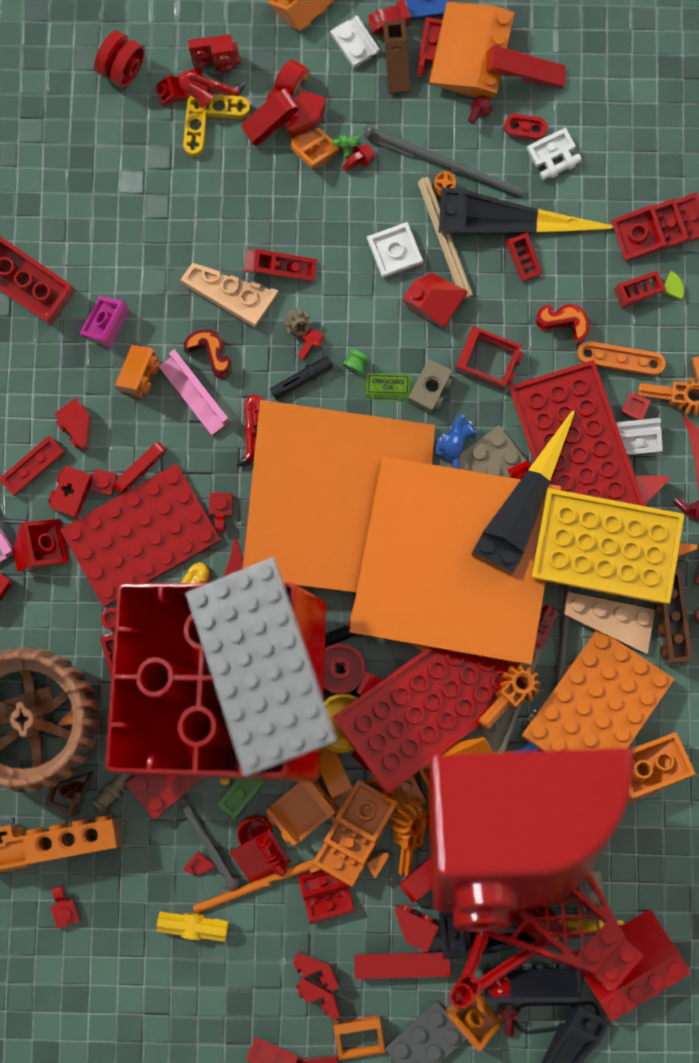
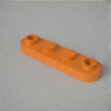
M591 341L582 343L577 350V358L581 363L594 360L596 367L656 376L666 366L665 358L657 352ZM589 351L591 357H586L584 352ZM650 362H655L657 368H651Z

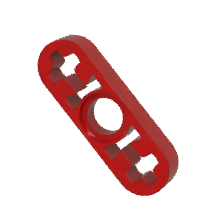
M159 441L153 444L114 482L113 487L120 494L125 493L163 457L167 449Z

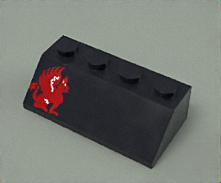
M487 963L486 967H481V977L500 964ZM533 963V967H523L522 964L481 991V996L485 1003L580 1002L576 969L562 963H556V967H547L546 963Z

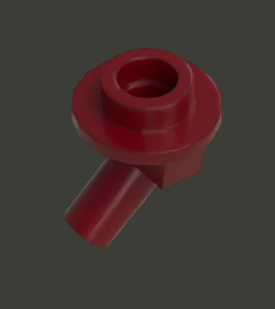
M479 96L471 103L470 110L472 112L468 122L475 124L478 117L485 118L491 114L492 104L487 97Z
M677 497L673 503L684 514L689 515L688 519H692L697 523L699 519V501L691 503L689 506L681 497Z
M502 1005V1010H497L498 1019H504L505 1035L513 1037V1020H519L520 1010H516V1005Z

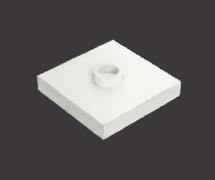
M408 222L367 237L382 279L423 264V259Z

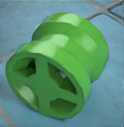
M350 349L348 352L349 357L347 360H344L342 365L349 371L362 375L363 367L369 362L370 358L358 350Z

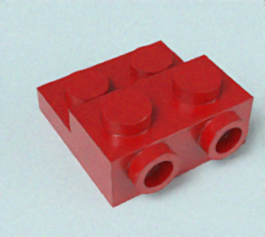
M231 34L188 40L193 66L207 67L210 64H214L215 72H230L232 69H237L236 65L240 64L237 42L232 41Z

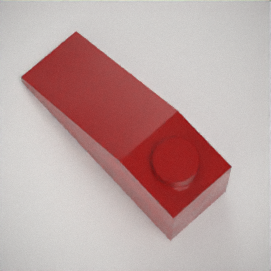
M251 249L246 251L244 272L314 281L317 259L262 249Z

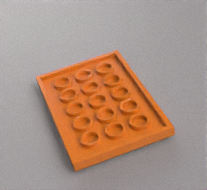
M596 630L521 737L541 751L628 748L674 681V678L616 639Z

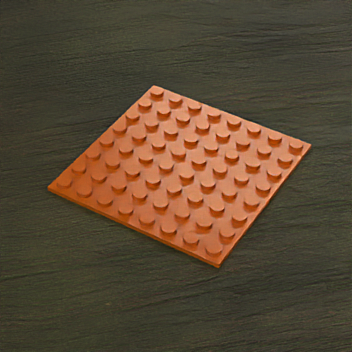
M260 400L242 569L274 557L284 583L357 593L382 456L432 465L435 425Z
M382 456L349 633L532 665L545 581L532 579L531 576L546 493L523 557L513 576H510L471 556L484 529L521 479ZM548 485L550 489L561 490V486Z

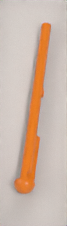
M314 859L288 868L284 876L276 874L267 876L233 891L195 904L193 909L195 914H198L264 887L269 888L271 887L270 883L288 879L308 870L312 874L321 869L312 864Z

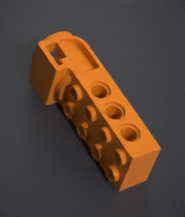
M112 814L96 817L95 822L90 823L89 819L72 822L71 827H67V823L49 826V831H45L44 827L25 830L19 823L0 827V832L7 831V835L2 836L3 843H0V873L28 868L31 863L122 846L123 840L119 818L113 819ZM92 829L98 832L97 840L91 836ZM70 833L75 837L74 844L68 839ZM47 837L52 841L51 848L46 844Z

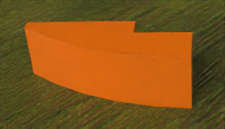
M326 747L320 748L319 771L331 797L352 789L353 787L338 754L328 750Z

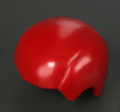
M261 815L247 816L239 824L236 836L239 844L243 845L269 829L273 833V828L267 818Z

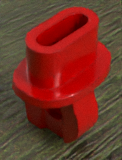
M367 143L362 146L357 145L354 147V154L346 160L342 168L347 172L359 164L367 167L376 155Z
M310 327L307 334L301 336L306 343L297 356L305 360L314 346L321 349V343L325 336Z

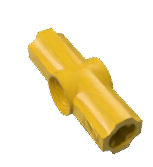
M160 911L157 921V932L181 935L182 938L201 940L203 938L225 942L229 921L205 918L204 915L195 913L178 914Z

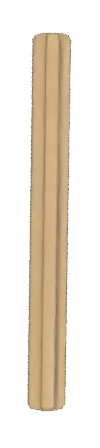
M429 177L422 178L418 185L454 283L468 291L464 298L468 299L473 293L451 234L438 233L440 204Z

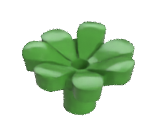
M341 135L339 139H333L332 143L334 146L342 148L343 156H351V147L356 146L357 142H360V136L346 138V135Z

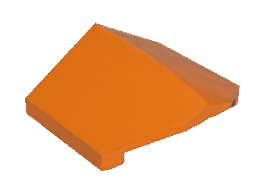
M320 128L312 132L301 133L291 140V149L310 168H322L340 150V147L334 146L332 139Z

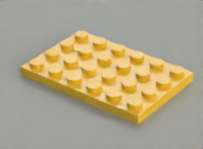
M548 488L531 578L669 605L684 514Z

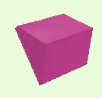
M99 296L79 334L110 350L130 312L128 306L121 300Z

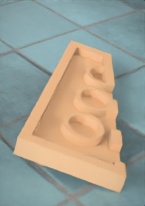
M195 263L190 265L181 278V284L254 328L266 313L279 291L273 288L270 290L261 287L260 284L254 282L248 283L239 280L238 277L232 275L229 277L220 274L217 270Z
M566 592L562 615L608 635L643 654H648L655 610Z

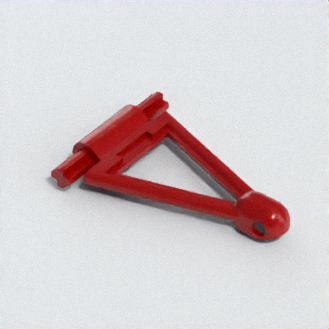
M547 906L548 917L555 916L556 913ZM545 907L531 908V917H545ZM522 909L528 914V909ZM513 911L511 912L512 921L520 926L524 921ZM546 921L537 922L544 929L546 928ZM549 921V931L551 933H563V924L560 921ZM530 926L525 927L524 931L536 940L530 945L543 950L550 946ZM566 927V932H572ZM477 933L462 976L450 991L449 1000L451 1004L458 1009L466 1008L481 991L537 954L523 949L478 979L474 975L488 936ZM558 937L562 942H564V937Z

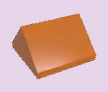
M480 994L464 1009L455 1008L452 1004L446 1009L448 1017L478 1052L483 1049L503 1023L501 1019H498V1015L484 1002Z

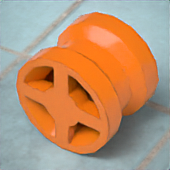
M444 171L435 177L434 191L439 197H441L442 188H455L456 178L450 172Z

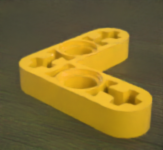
M213 95L209 102L210 110H207L206 106L195 109L193 104H196V100L190 96L187 101L183 142L186 154L190 157H198L203 153L207 117L244 119L250 114L249 101L241 96ZM220 101L225 104V108L222 111H216L213 109V105ZM228 103H231V106H232V107H231V112H228V111H229V105H228ZM239 104H243L242 112L237 110ZM197 120L201 122V128L198 130H192L189 127L192 121ZM192 136L196 137V144L199 146L195 147V150L190 148L193 142Z

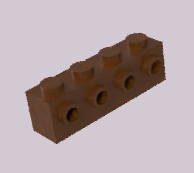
M675 570L670 604L654 602L655 613L659 614L660 623L657 624L658 636L662 637L663 646H660L661 659H665V664L693 661L682 570Z

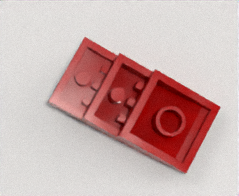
M695 192L677 200L673 198L655 206L651 204L612 219L611 222L624 260L628 261L699 239L698 193Z

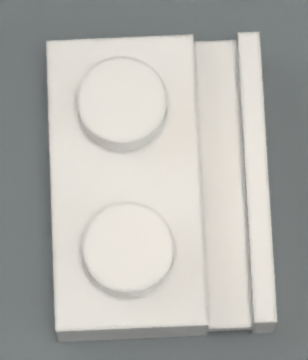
M357 15L352 20H348L331 30V36L353 69L371 59L373 55L380 53L379 47Z
M660 418L616 422L627 455L663 451Z

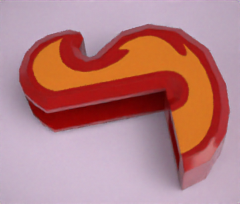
M294 59L288 60L280 69L275 79L274 87L268 93L266 101L282 89H288L294 99L301 82L309 78V68Z
M547 305L538 311L535 323L542 331L572 325L575 346L582 344L589 333V319L586 312L578 305H563L557 312H553L552 305Z

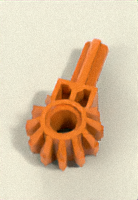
M689 378L688 383L685 381L673 382L670 387L639 384L638 395L669 400L668 406L677 407L679 410L685 407V415H688L690 410H692L694 416L698 415L699 379L696 383L693 378ZM688 393H695L698 396V401L690 400Z
M522 664L517 665L516 669L512 666L508 668L509 673L502 675L506 681L501 683L502 688L495 694L498 699L479 719L483 727L491 728L508 708L512 709L518 704H523L525 699L530 702L533 700L532 695H538L539 691L535 687L540 686L541 682L534 680L538 673L531 675L530 666L526 667L525 670ZM517 679L524 681V690L519 689L516 685Z
M411 801L408 804L403 803L401 809H396L397 813L392 817L394 820L391 825L394 830L393 842L401 846L398 872L401 876L411 875L414 848L423 845L424 831L429 827L427 824L429 821L428 811L423 806Z

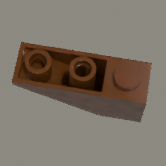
M405 20L383 21V41L389 94L410 92Z

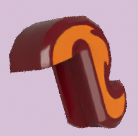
M210 329L197 330L188 335L184 341L185 353L206 348L214 376L220 379L227 378L231 374L233 367L228 355L223 358L225 346L221 336Z

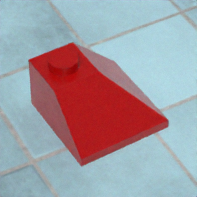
M430 273L414 280L402 299L410 311L445 328L468 294V291Z
M60 519L20 523L13 547L17 572L39 570L69 562L64 536L60 531L62 529Z

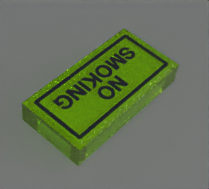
M367 373L366 396L409 398L411 374Z

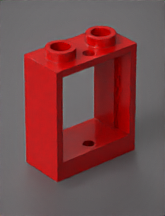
M472 326L455 371L504 390L507 384L511 386L516 373L512 372L515 364L519 366L524 354L520 352L522 345ZM477 340L513 353L503 380L467 367Z

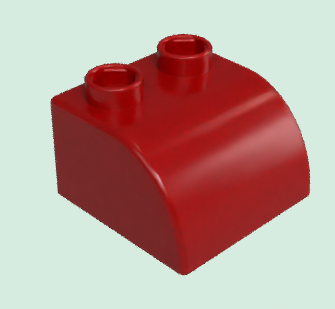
M124 583L118 587L106 754L107 770L125 774L197 779L315 782L318 780L320 749L253 775H243L186 595L187 592L208 583ZM284 583L323 698L326 602L292 583Z
M603 748L432 756L430 761L428 815L434 909L438 912H453L454 927L457 930L493 931L511 926V912L516 909L539 908L550 905L575 891L595 868L625 812L632 785V749Z

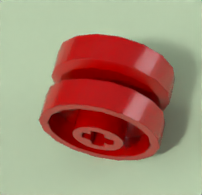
M119 30L112 31L105 38L97 52L94 61L95 73L103 78L110 77L111 82L120 88L127 87L134 80L142 66L146 51L145 46L136 40L129 41V37Z
M338 643L328 646L325 649L323 688L332 694L353 692L360 686L364 678L365 664L363 657L357 649L347 644ZM342 665L345 671L343 674L336 672L337 666Z

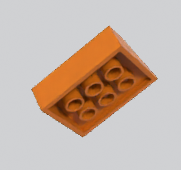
M447 2L429 84L474 98L485 96L491 101L498 92L501 75L486 72L487 50L493 45L507 49L514 12L490 5Z

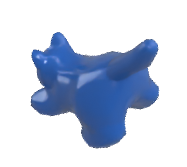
M462 414L455 421L449 434L443 433L439 437L435 448L436 455L453 464L452 468L459 469V458L465 440L471 437L476 438L478 434L471 421L465 422V414Z

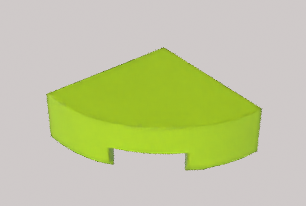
M670 271L664 283L666 291L663 293L681 301L684 294L683 283L677 274Z

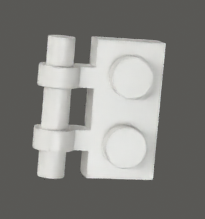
M566 128L527 146L526 149L536 168L543 164L545 165L546 170L540 172L542 180L549 177L552 179L558 176V173L566 169L571 170L575 168L576 164L582 162L580 154L573 157L570 154V151L574 150L576 145ZM562 156L564 161L554 165L552 160Z

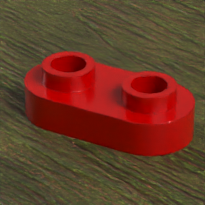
M516 113L509 115L504 123V131L508 136L535 141L543 139L548 129L547 122L543 118ZM511 125H517L518 129H512ZM538 128L540 132L535 133L532 129Z

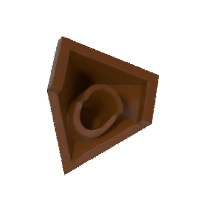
M93 771L61 781L58 785L51 787L45 805L71 816L79 815Z

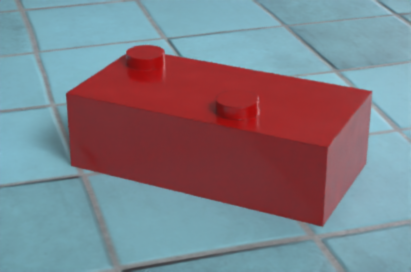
M0 236V291L52 326L76 292V289Z

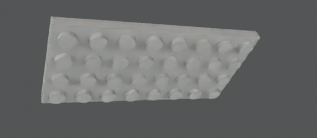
M274 557L186 593L244 776L253 775L337 742L277 561Z

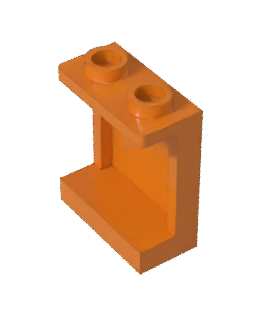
M315 781L299 782L267 808L265 812L268 814L266 815L268 821L273 826L277 825L281 830V836L284 841L296 846L340 808L319 782Z

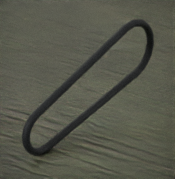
M589 1001L524 1003L516 1008V1010H520L526 1006L574 1005L575 1003L577 1005L593 1006L596 1009V1014L600 1016L598 1006ZM513 1020L515 1027L522 1033L527 1034L552 1031L558 1028V1026L524 1030L517 1024V1020Z

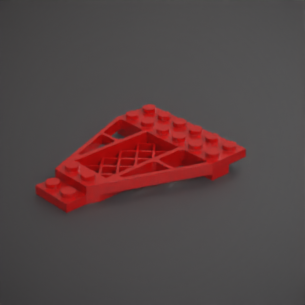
M591 874L587 877V880L602 906L601 909L576 889L570 894L574 897L573 899H561L553 903L561 904L562 916L548 917L547 905L544 906L545 917H531V908L528 909V914L522 909H516L513 912L524 922L511 937L494 931H475L576 968L582 973L595 977L612 993L644 956L625 939L623 931ZM577 903L579 915L565 916L564 904ZM581 904L592 914L582 915ZM582 919H596L597 931H583ZM562 920L563 933H550L549 921ZM565 920H579L580 932H566ZM599 920H601L604 923L601 929L599 925ZM546 921V930L537 922ZM530 926L562 955L516 940V938L525 927ZM581 936L582 949H568L567 937ZM584 936H594L585 946ZM555 937H564L565 947Z

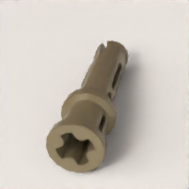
M118 773L110 783H105L103 785L104 789L96 798H92L90 801L106 814L108 812L107 808L116 798L119 799L121 797V791L125 784L136 774Z

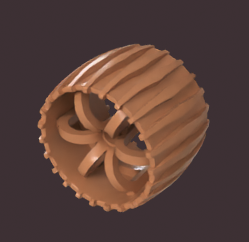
M33 647L0 651V678L13 672L20 673L24 683L25 702H19L14 707L0 701V712L10 716V722L13 726V729L0 739V751L20 736L28 737L32 751V767L29 769H18L0 763V789L2 785H4L8 792L20 793L22 788L28 793L40 791L42 785L49 789L59 784L60 777L63 776L65 779H68L75 774V767L77 765L82 766L87 761L86 754L96 744L94 737L96 730L100 728V721L97 719V711H100L97 700H94L92 696L95 694V691L88 681L84 682L86 677L78 667L73 666L71 661L63 656L55 655L52 651L35 649ZM32 671L51 677L63 688V691L46 704L36 707V691ZM68 699L72 703V731L44 719L45 716L52 713ZM23 715L29 718L25 723H22ZM40 730L68 740L62 752L46 764H43Z

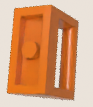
M380 1015L334 1022L333 1026L339 1060L385 1053ZM377 1029L379 1045L342 1050L340 1034Z

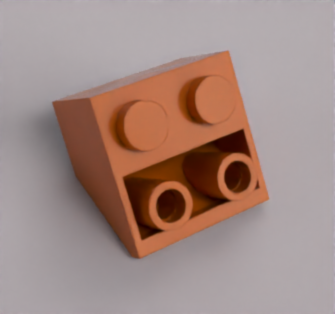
M131 345L115 383L118 391L139 399H143L144 394L148 395L152 385L150 382L153 374H157L160 366L154 349Z

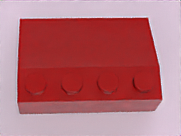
M650 908L620 926L626 937L625 939L644 956L613 993L595 977L581 972L606 1017L611 1022L691 974L680 953Z

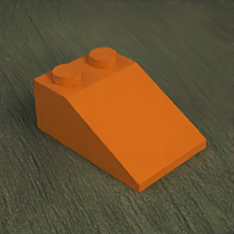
M677 732L632 748L633 776L627 803L631 804L696 775Z

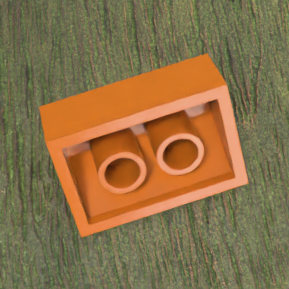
M270 0L268 4L290 27L301 31L307 28L317 15L324 13L326 7L336 0Z

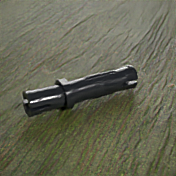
M325 356L311 365H305L303 370L269 389L275 400L306 382L316 380L317 376L333 368V365L328 356Z

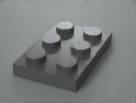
M436 1000L384 1048L396 1063H440L467 1038Z

